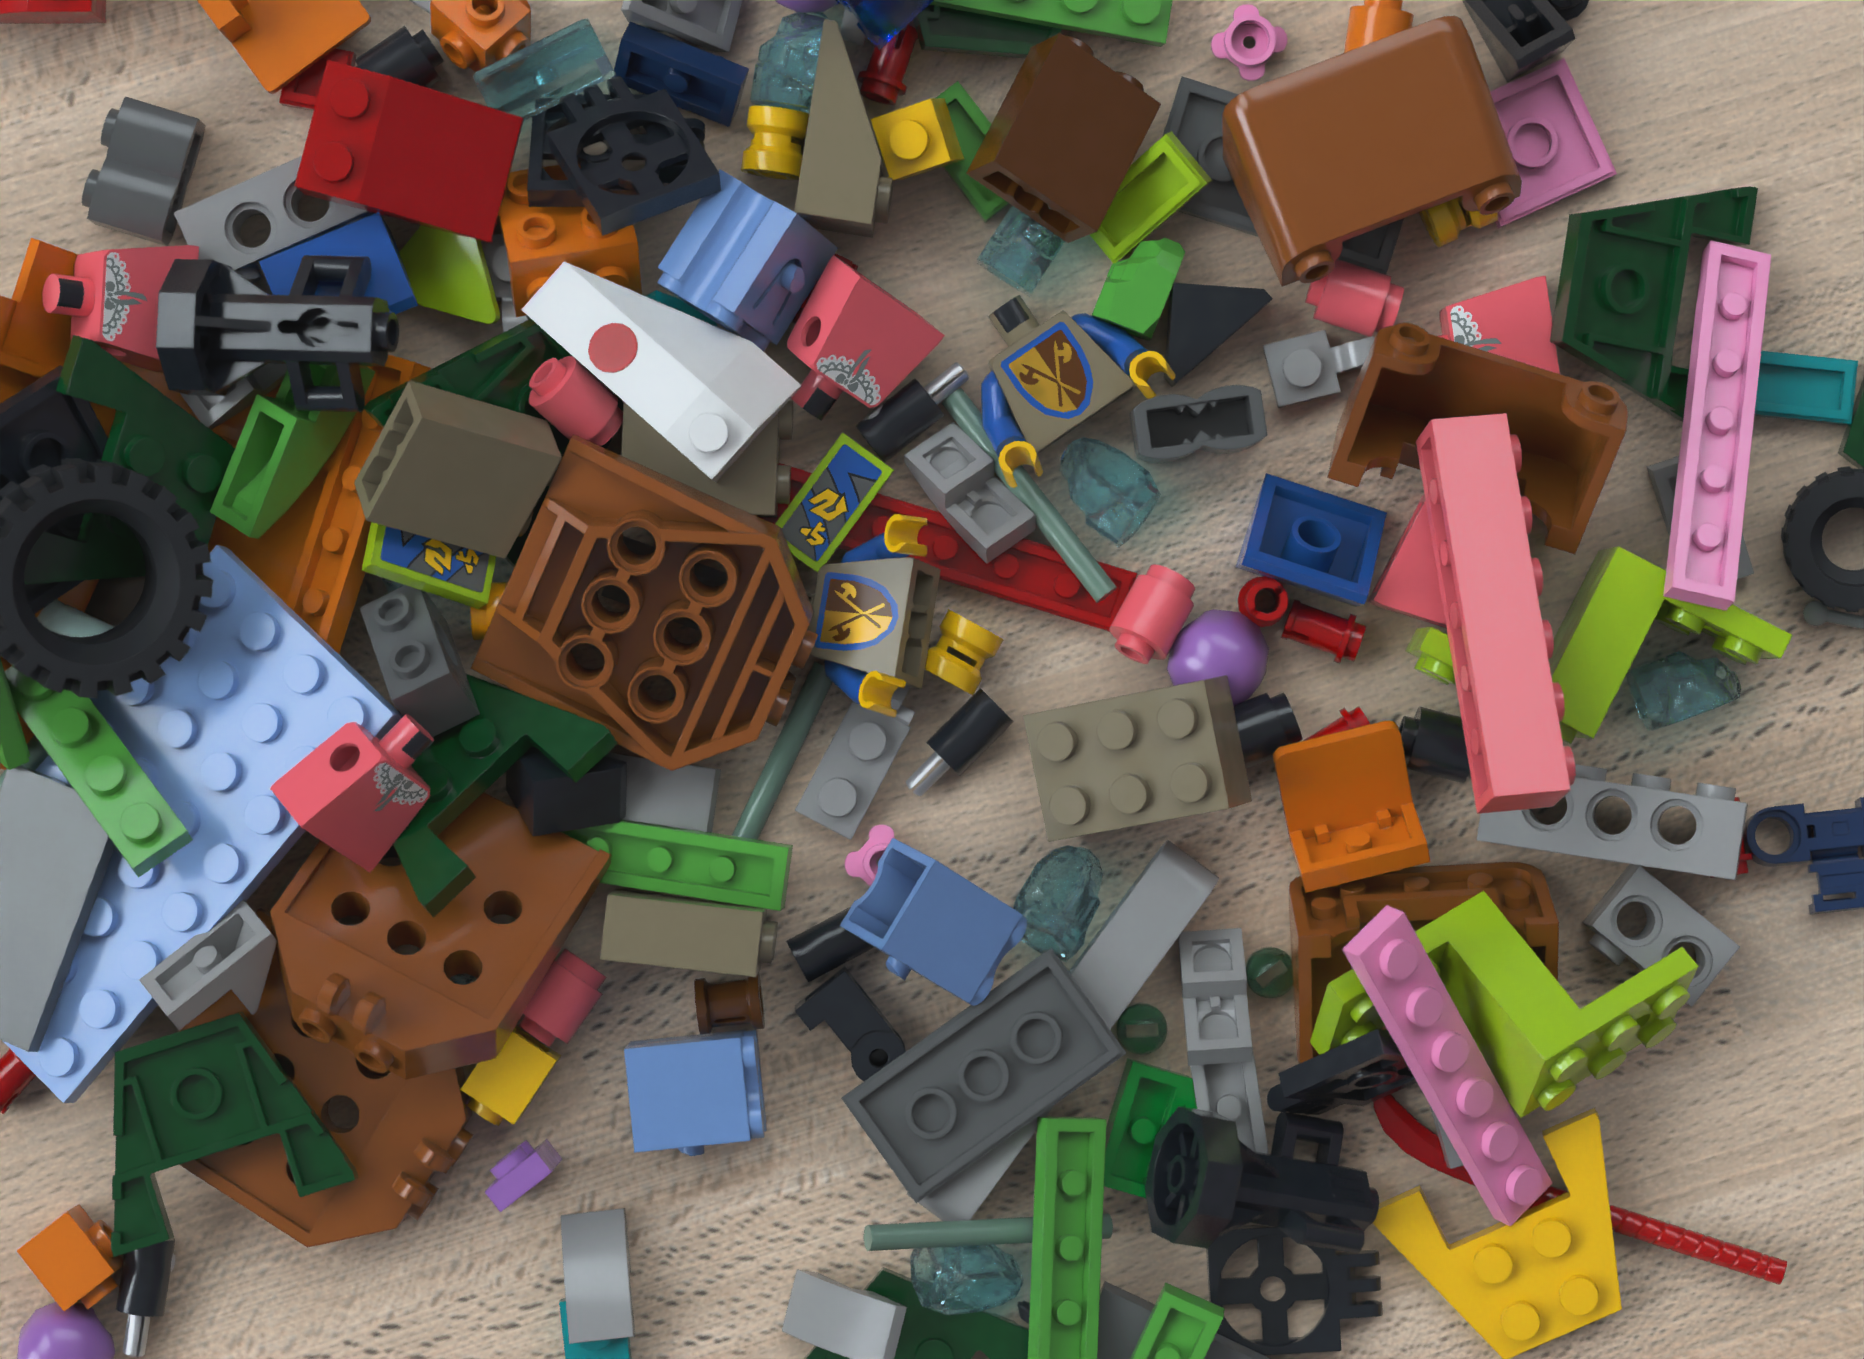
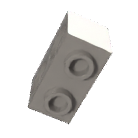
M1634 864L1628 865L1582 922L1596 933L1589 943L1617 966H1620L1625 958H1627L1641 971L1668 956L1669 951L1676 944L1688 942L1695 950L1696 964L1698 965L1697 971L1687 990L1690 998L1685 1004L1691 1007L1740 948L1738 944L1645 869ZM1638 902L1646 911V925L1638 935L1625 937L1618 929L1617 915L1620 909L1627 903Z

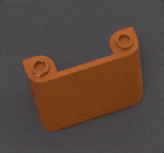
M1443 16L1250 88L1233 98L1225 106L1222 114L1224 163L1282 287L1296 281L1302 283L1315 282L1330 274L1335 268L1334 262L1340 257L1343 241L1450 200L1459 198L1465 210L1479 211L1482 215H1489L1503 210L1515 198L1520 197L1522 185L1520 174L1474 45L1462 19L1457 16Z
M1398 323L1395 326H1387L1380 329L1376 335L1338 423L1327 478L1359 487L1365 471L1372 468L1381 467L1380 476L1393 479L1398 463L1420 470L1416 440L1431 419L1507 413L1510 435H1517L1522 451V465L1520 472L1517 473L1520 495L1528 497L1532 514L1541 519L1547 527L1548 532L1544 545L1576 554L1627 431L1628 410L1618 392L1605 383L1580 381L1429 334L1426 330L1415 324Z
M1521 862L1419 866L1305 893L1301 877H1296L1289 886V918L1298 1063L1300 1064L1319 1055L1310 1043L1328 983L1353 969L1342 949L1387 905L1404 912L1414 931H1417L1480 892L1485 891L1558 981L1559 921L1545 875L1542 871L1533 865ZM1386 1026L1380 1028L1383 1030H1387Z

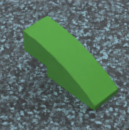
M310 365L314 385L340 386L336 365ZM359 366L366 394L375 371L367 366ZM287 369L276 398L260 394L256 395L210 512L246 536L259 539L286 513L314 480L338 446L357 412L298 411L295 407Z

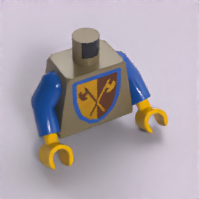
M1018 295L988 316L1008 345V348L989 360L988 365L991 372L985 376L981 383L982 427L999 457V464L1006 483L1011 488L1017 487L1013 475L1015 468L1024 464L1034 467L1037 476H1041L1043 470L1037 454L1131 391L1135 386L1133 382L1144 397L1150 399L1157 396L1147 384L1151 375L1157 372H1164L1171 380H1174L1176 374L1161 354L1145 349L1124 329L1087 313L1075 314L1070 317L1064 310L1040 325L1021 296Z
M894 514L890 517L886 524L885 532L846 552L841 563L823 565L818 571L815 594L807 593L814 611L808 630L818 634L810 655L824 660L826 677L856 704L892 718L896 717L897 710L891 707V699L897 688L908 686L922 689L941 569L918 559L907 557L909 555L923 557L927 555V546L917 542L918 532L923 525H927V518Z

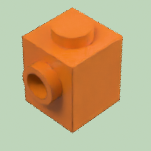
M80 1204L68 1210L17 1250L18 1254L63 1311H66L78 1301H81L88 1310L119 1286L112 1278V1275L122 1268L123 1259L120 1255L113 1256L111 1249V1232L113 1230L102 1220L94 1223Z

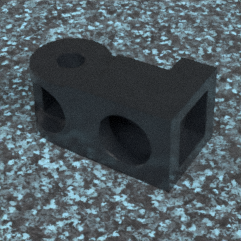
M845 966L795 1005V1012L810 1031L822 1021H826L851 1052L852 1068L862 1081L867 1080L906 1052L905 1044L898 1032Z

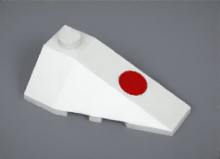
M565 261L522 308V311L715 483L801 388V385L753 342Z

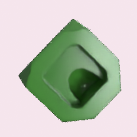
M1165 237L1161 240L1141 241L1128 259L1112 264L1091 316L1124 329L1131 336L1150 341L1185 254V250L1180 243Z

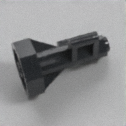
M304 255L289 295H269L235 272L231 266L214 260L175 259L159 291L156 349L168 389L186 395L226 396L231 385L265 365L286 364L295 407L298 411L362 412L365 406V392L359 366H384L388 358V352H394L399 341L398 318L394 312H390L388 302L378 297H364L371 277L370 258L368 256ZM319 281L344 282L339 296H314ZM310 365H336L340 386L314 385Z
M1178 1106L1155 1137L1145 1184L1152 1233L1174 1244L1206 1249L1212 1245L1217 1237L1248 1223L1278 1227L1297 1244L1359 1253L1364 1245V1231L1376 1219L1379 1209V1195L1375 1188L1369 1186L1367 1172L1361 1169L1338 1166L1344 1134L1343 1124L1340 1121L1281 1112L1275 1124L1271 1154L1252 1151L1239 1141L1235 1121L1215 1112ZM1296 1140L1318 1144L1316 1162L1293 1158Z

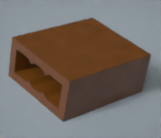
M1059 33L1031 47L966 174L1065 242L1070 243L1098 231L1161 103L1145 93L1143 85L1136 78L1123 72L1114 71L1095 58L1093 50L1086 43L1077 38L1064 36Z

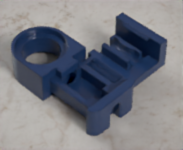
M1864 797L1855 800V808L1805 813L1804 803L1764 808L1747 820L1743 833L1746 854H1753V861L1757 864L1775 867L1803 864L1812 860V864L1807 865L1808 873H1817L1819 894L1811 895L1812 904L1808 905L1810 915L1864 909V859H1859L1857 854L1858 847H1861L1862 857H1864ZM1776 819L1785 824L1790 833V843L1785 852L1779 855H1771L1760 849L1755 839V832L1761 821ZM1811 827H1813L1814 838L1811 835ZM1845 893L1855 894V898L1853 899L1849 897L1823 900V896Z

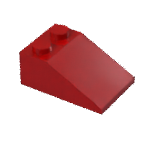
M327 60L294 187L305 195L373 213L380 212L384 216L492 244L524 118L392 76Z

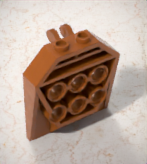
M573 434L470 669L519 694L604 725L610 730L619 745L673 771L756 741L765 722L777 727L796 681V677L789 672L790 666L793 665L803 670L818 634L808 630L814 611L781 527ZM631 527L645 528L655 538L656 550L645 555L633 553L624 543L623 532ZM704 559L718 561L727 571V582L714 587L703 584L695 575L694 564ZM607 585L620 587L629 596L630 608L622 612L607 610L598 599V589ZM679 617L690 618L700 627L702 638L695 643H681L674 639L669 632L668 623ZM581 643L593 644L602 652L605 664L598 669L583 668L574 659L572 648ZM651 675L665 676L673 683L676 696L664 701L655 700L645 691L643 680Z
M482 793L437 836L469 866L476 878L433 918L419 902L402 864L386 866L378 863L371 872H368L320 840L270 911L272 935L277 940L275 952L293 1020L297 1022L298 1027L310 1038L321 1043L333 1041L352 1051L356 1059L367 1068L378 1073H386L388 1070L405 1080L496 1059L609 868L611 854L601 849L597 851L562 832L533 837L517 809L486 793ZM394 844L381 860L389 857L399 858ZM504 914L516 919L509 924H497L490 920V918L496 915ZM346 916H357L364 919L362 923L351 926L338 922ZM401 945H413L421 949L412 955H402L393 951ZM457 974H468L476 978L474 982L462 985L453 983L449 979Z
M259 908L255 914L272 933L270 913ZM274 950L260 1003L254 1015L250 1013L236 994L229 990L180 1031L243 1012L273 1054H282L292 1062L294 1066L293 1082L355 1166L359 1178L299 1197L286 1152L278 1133L179 1165L307 1248L396 1229L405 1220L407 1215L418 1221L439 1189L429 1181L436 1171L446 1174L450 1167L455 1165L473 1137L472 1133L464 1129L473 1112L467 1106L470 1101L469 1095L460 1090L466 1082L463 1066L407 1080L392 1072L386 1075H377L370 1072L366 1066L356 1059L353 1052L333 1041L321 1043L310 1038L298 1027L297 1022L293 1020ZM334 1096H347L357 1104L359 1120L355 1127L342 1128L331 1121L328 1114V1105Z

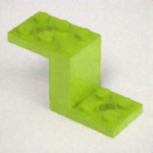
M1619 546L1599 550L1554 637L1553 655L1549 659L1552 682L1560 684L1564 696V717L1559 722L1562 741L1572 744L1574 738L1594 739L1654 619L1666 627L1689 636L1690 632L1700 635L1701 632L1715 638L1711 647L1714 651L1746 665L1747 661L1758 664L1760 659H1780L1793 635L1733 604L1725 611L1664 597L1666 570ZM1431 626L1417 628L1405 650L1419 658L1414 669L1443 684L1449 685L1451 683L1456 685L1448 635Z
M1485 891L1480 892L1415 931L1506 1099L1521 1118L1540 1106L1545 1111L1556 1108L1573 1094L1576 1089L1575 1084L1590 1075H1593L1597 1080L1602 1079L1624 1062L1627 1057L1625 1053L1640 1044H1643L1646 1048L1654 1047L1667 1038L1677 1026L1674 1018L1678 1010L1690 998L1687 990L1698 968L1695 961L1681 947L1580 1009ZM1351 969L1327 985L1310 1043L1319 1055L1385 1026L1354 969Z

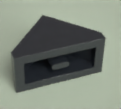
M1463 0L1467 11L1507 82L1562 53L1576 39L1573 29L1548 0Z
M1173 283L1169 296L1165 360L1176 375L1175 379L1171 380L1164 373V379L1171 387L1176 385L1268 305L1273 298L1265 289Z
M533 746L506 771V791L533 837L619 823L626 816L627 762L604 756L575 783L540 750Z

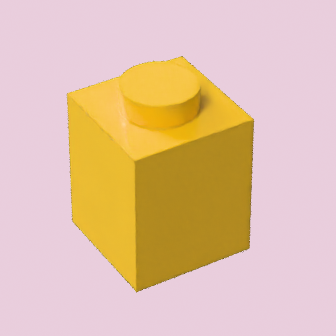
M931 98L870 119L889 178H893L892 181L905 180L964 160L945 98Z
M515 1026L496 1059L479 1062L460 1090L472 1097L467 1106L485 1120L499 1126L503 1119L515 1125L562 1055L518 1026Z

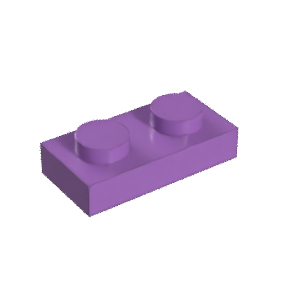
M548 1139L534 1149L525 1140L490 1169L496 1179L485 1190V1193L496 1208L502 1212L552 1173L562 1160V1157Z

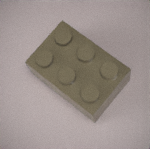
M1227 675L1023 715L1048 842L1225 810L1252 802Z

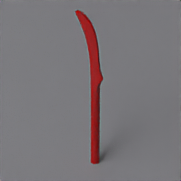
M1391 1094L1373 1102L1374 1111L1383 1131L1405 1153L1428 1167L1475 1186L1464 1165L1452 1169L1447 1167L1438 1135L1422 1125ZM1550 1185L1528 1209L1565 1194L1567 1190ZM1610 1205L1613 1232L1778 1285L1781 1284L1787 1267V1261L1767 1254L1763 1255L1760 1252L1743 1248L1739 1245L1724 1242L1714 1237L1705 1236L1692 1230H1686L1670 1223L1667 1224L1664 1221L1651 1217L1648 1218L1645 1215L1632 1211L1629 1212L1626 1209Z

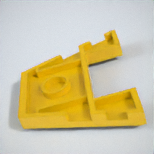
M1595 1108L1542 1131V1136L1569 1192L1526 1210L1511 1227L1499 1222L1449 1244L1420 1185L1379 1203L1378 1213L1373 1225L1503 1359H1510L1622 1310L1600 1120Z

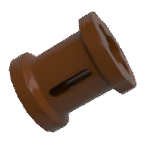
M759 973L756 977L747 976V979L708 983L705 978L694 980L695 1004L700 1035L710 1034L714 1027L752 1024L754 1029L765 1028L763 994Z

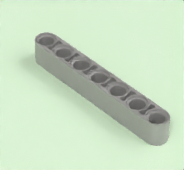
M1169 840L1161 846L1069 970V973L1109 1029L1112 1028L1205 902L1219 880L1217 875ZM1053 1106L1038 1117H1046ZM1037 1118L918 1203L942 1221L970 1220L1037 1130Z

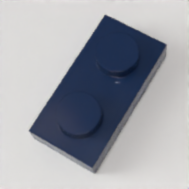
M630 21L621 38L612 78L620 75L629 88L644 94H652L666 89L677 107L730 127L738 111L749 68Z

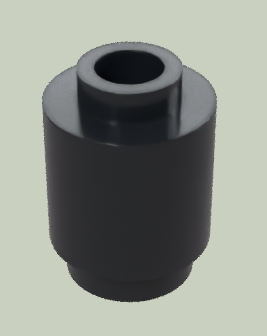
M403 26L355 59L358 68L392 76L429 88L441 80V77L434 68L443 63L444 59L423 29L412 36L408 29Z
M1264 693L1233 706L1246 769L1273 759V754L1279 747L1303 740L1294 712L1284 693L1271 698L1267 693Z
M1419 707L1414 718L1408 716L1402 718L1399 730L1402 737L1407 769L1464 783L1467 778L1471 779L1460 716Z

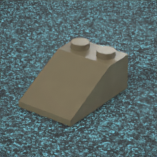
M824 19L794 212L815 229L873 238L875 222L888 223L893 178L882 177L881 157L838 22Z

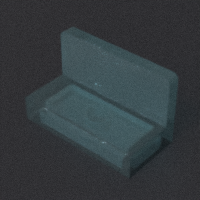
M587 18L581 19L475 72L473 78L488 107L523 117L525 121L559 104L560 97L570 93L577 95L583 92L584 88L599 84L615 76L616 73Z

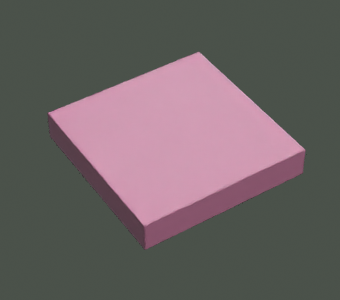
M1564 58L1490 91L1522 180L1520 197L1515 198L1509 206L1497 212L1498 220L1495 223L1498 229L1617 174Z

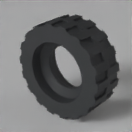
M1848 466L1837 468L1838 471L1829 474L1824 472L1814 477L1816 480L1807 487L1804 485L1796 493L1798 497L1792 505L1789 504L1784 515L1786 520L1781 530V540L1783 542L1784 558L1793 577L1810 597L1818 599L1823 605L1833 609L1839 607L1844 608L1846 612H1859V609L1864 608V569L1846 570L1836 566L1828 559L1822 546L1823 530L1833 515L1847 508L1864 509V467L1862 469H1851Z

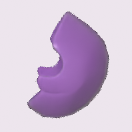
M1217 609L1208 610L1180 631L1169 652L1167 672L1173 685L1227 675L1233 706L1249 699L1261 684L1267 670L1269 647L1260 627L1242 613Z
M54 1302L35 1310L21 1328L17 1359H114L115 1355L113 1337L99 1321L92 1307L87 1310L83 1303H76L66 1311H63L58 1303Z

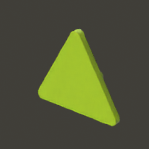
M421 225L399 252L418 305L484 324L497 323L500 319V311L481 241Z

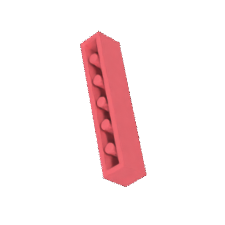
M1507 413L1431 419L1416 440L1477 814L1554 807L1571 790L1570 785L1575 780V760L1571 748L1563 746L1559 722L1564 717V696L1558 682L1553 683L1549 659L1553 655L1554 638L1549 621L1542 620L1538 597L1543 590V573L1538 558H1531L1527 535L1530 534L1532 529V509L1528 497L1520 495L1517 473L1520 472L1522 465L1520 441L1517 435H1510Z

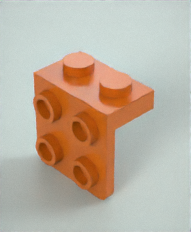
M559 165L543 167L553 180H568ZM529 169L510 172L499 214V221L507 252L512 301L516 317L526 315L522 308L564 261L642 294L638 240L633 224L602 236L585 207H529L527 193Z
M1382 721L1281 746L1276 749L1273 754V761L1291 848L1305 893L1431 862L1428 844L1413 804L1401 733L1395 722Z

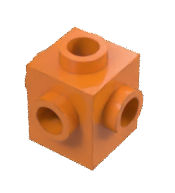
M527 0L430 1L431 34L440 41L444 53L455 65L462 69L470 67L484 81H487L502 67L506 70L514 67L523 59L530 48L531 8Z

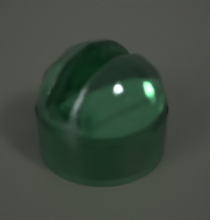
M1267 946L1255 950L1248 957L1245 963L1247 985L1254 993L1264 998H1277L1286 994L1292 988V958L1285 951L1277 947ZM1281 960L1287 969L1261 987L1256 978Z
M1144 1002L1134 1003L1127 1006L1118 1018L1116 1034L1120 1043L1128 1051L1140 1055L1149 1054L1159 1049L1164 1043L1167 1036V1022L1164 1015L1155 1006ZM1158 1023V1035L1127 1036L1126 1025Z

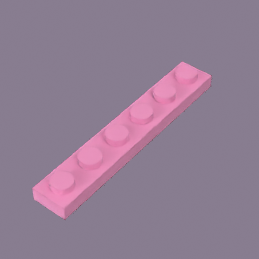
M1710 240L1702 251L1663 596L1726 611L1734 603L1771 254Z
M1387 905L1342 950L1493 1218L1511 1227L1553 1182L1404 912Z

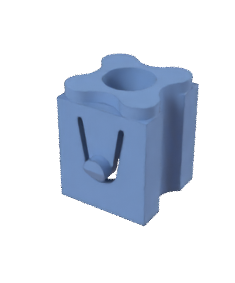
M720 169L718 172L720 174L721 191L701 198L658 266L663 271V274L657 284L716 324L737 336L753 342L764 352L770 342L775 345L778 344L838 247L797 213L761 195Z
M892 838L878 861V870L872 885L861 898L854 901L840 926L888 955L889 957L886 961L888 970L905 980L910 971L913 970L942 989L975 1006L980 1004L991 991L994 975L1002 958L1024 936L1027 928V919L1015 909L937 860Z
M737 1030L631 1041L625 1047L624 1055L634 1153L678 1148L682 1153L696 1156L704 1154L705 1145L751 1141V1139L764 1138L767 1124L757 1030Z

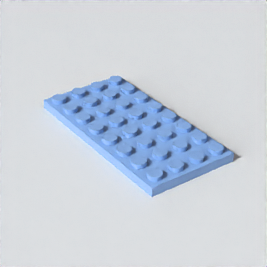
M216 545L210 552L211 562L203 563V575L213 580L212 598L201 596L198 610L206 614L207 618L201 632L190 628L185 636L183 643L191 647V649L179 662L170 656L160 665L165 675L151 684L143 678L131 682L133 692L115 696L108 690L98 691V698H90L187 829L193 840L139 878L115 847L39 1052H27L4 1042L63 1103H75L113 1059L115 1052L124 1046L158 1006L139 979L192 937L209 932L243 899L246 902L305 833L306 830L300 827L270 790V787L346 723L357 722L374 737L382 739L403 717L229 548ZM49 755L35 770L69 784Z

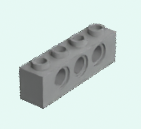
M300 156L174 212V215L187 244L199 246L198 259L214 260L231 266L235 272L254 284L262 279L259 269H262L259 261L375 213L329 201L328 211L321 219L313 222L302 220L299 215L298 205L304 194L294 187L302 158ZM254 215L267 216L271 225V231L266 242L254 248L245 247L240 237L243 223Z
M1575 764V780L1570 785L1571 790L1565 795L1567 811L1559 822L1552 825L1543 824L1536 819L1532 809L1480 814L1477 833L1478 841L1737 880L1748 803L1734 801L1736 788L1697 783L1696 795L1670 791V778L1633 773L1631 785L1605 782L1607 769ZM1609 797H1620L1625 800L1632 813L1631 822L1627 829L1615 835L1602 831L1597 825L1595 818L1598 805ZM1682 806L1690 810L1696 819L1697 825L1694 836L1688 842L1679 845L1665 840L1659 829V822L1663 813L1669 808Z

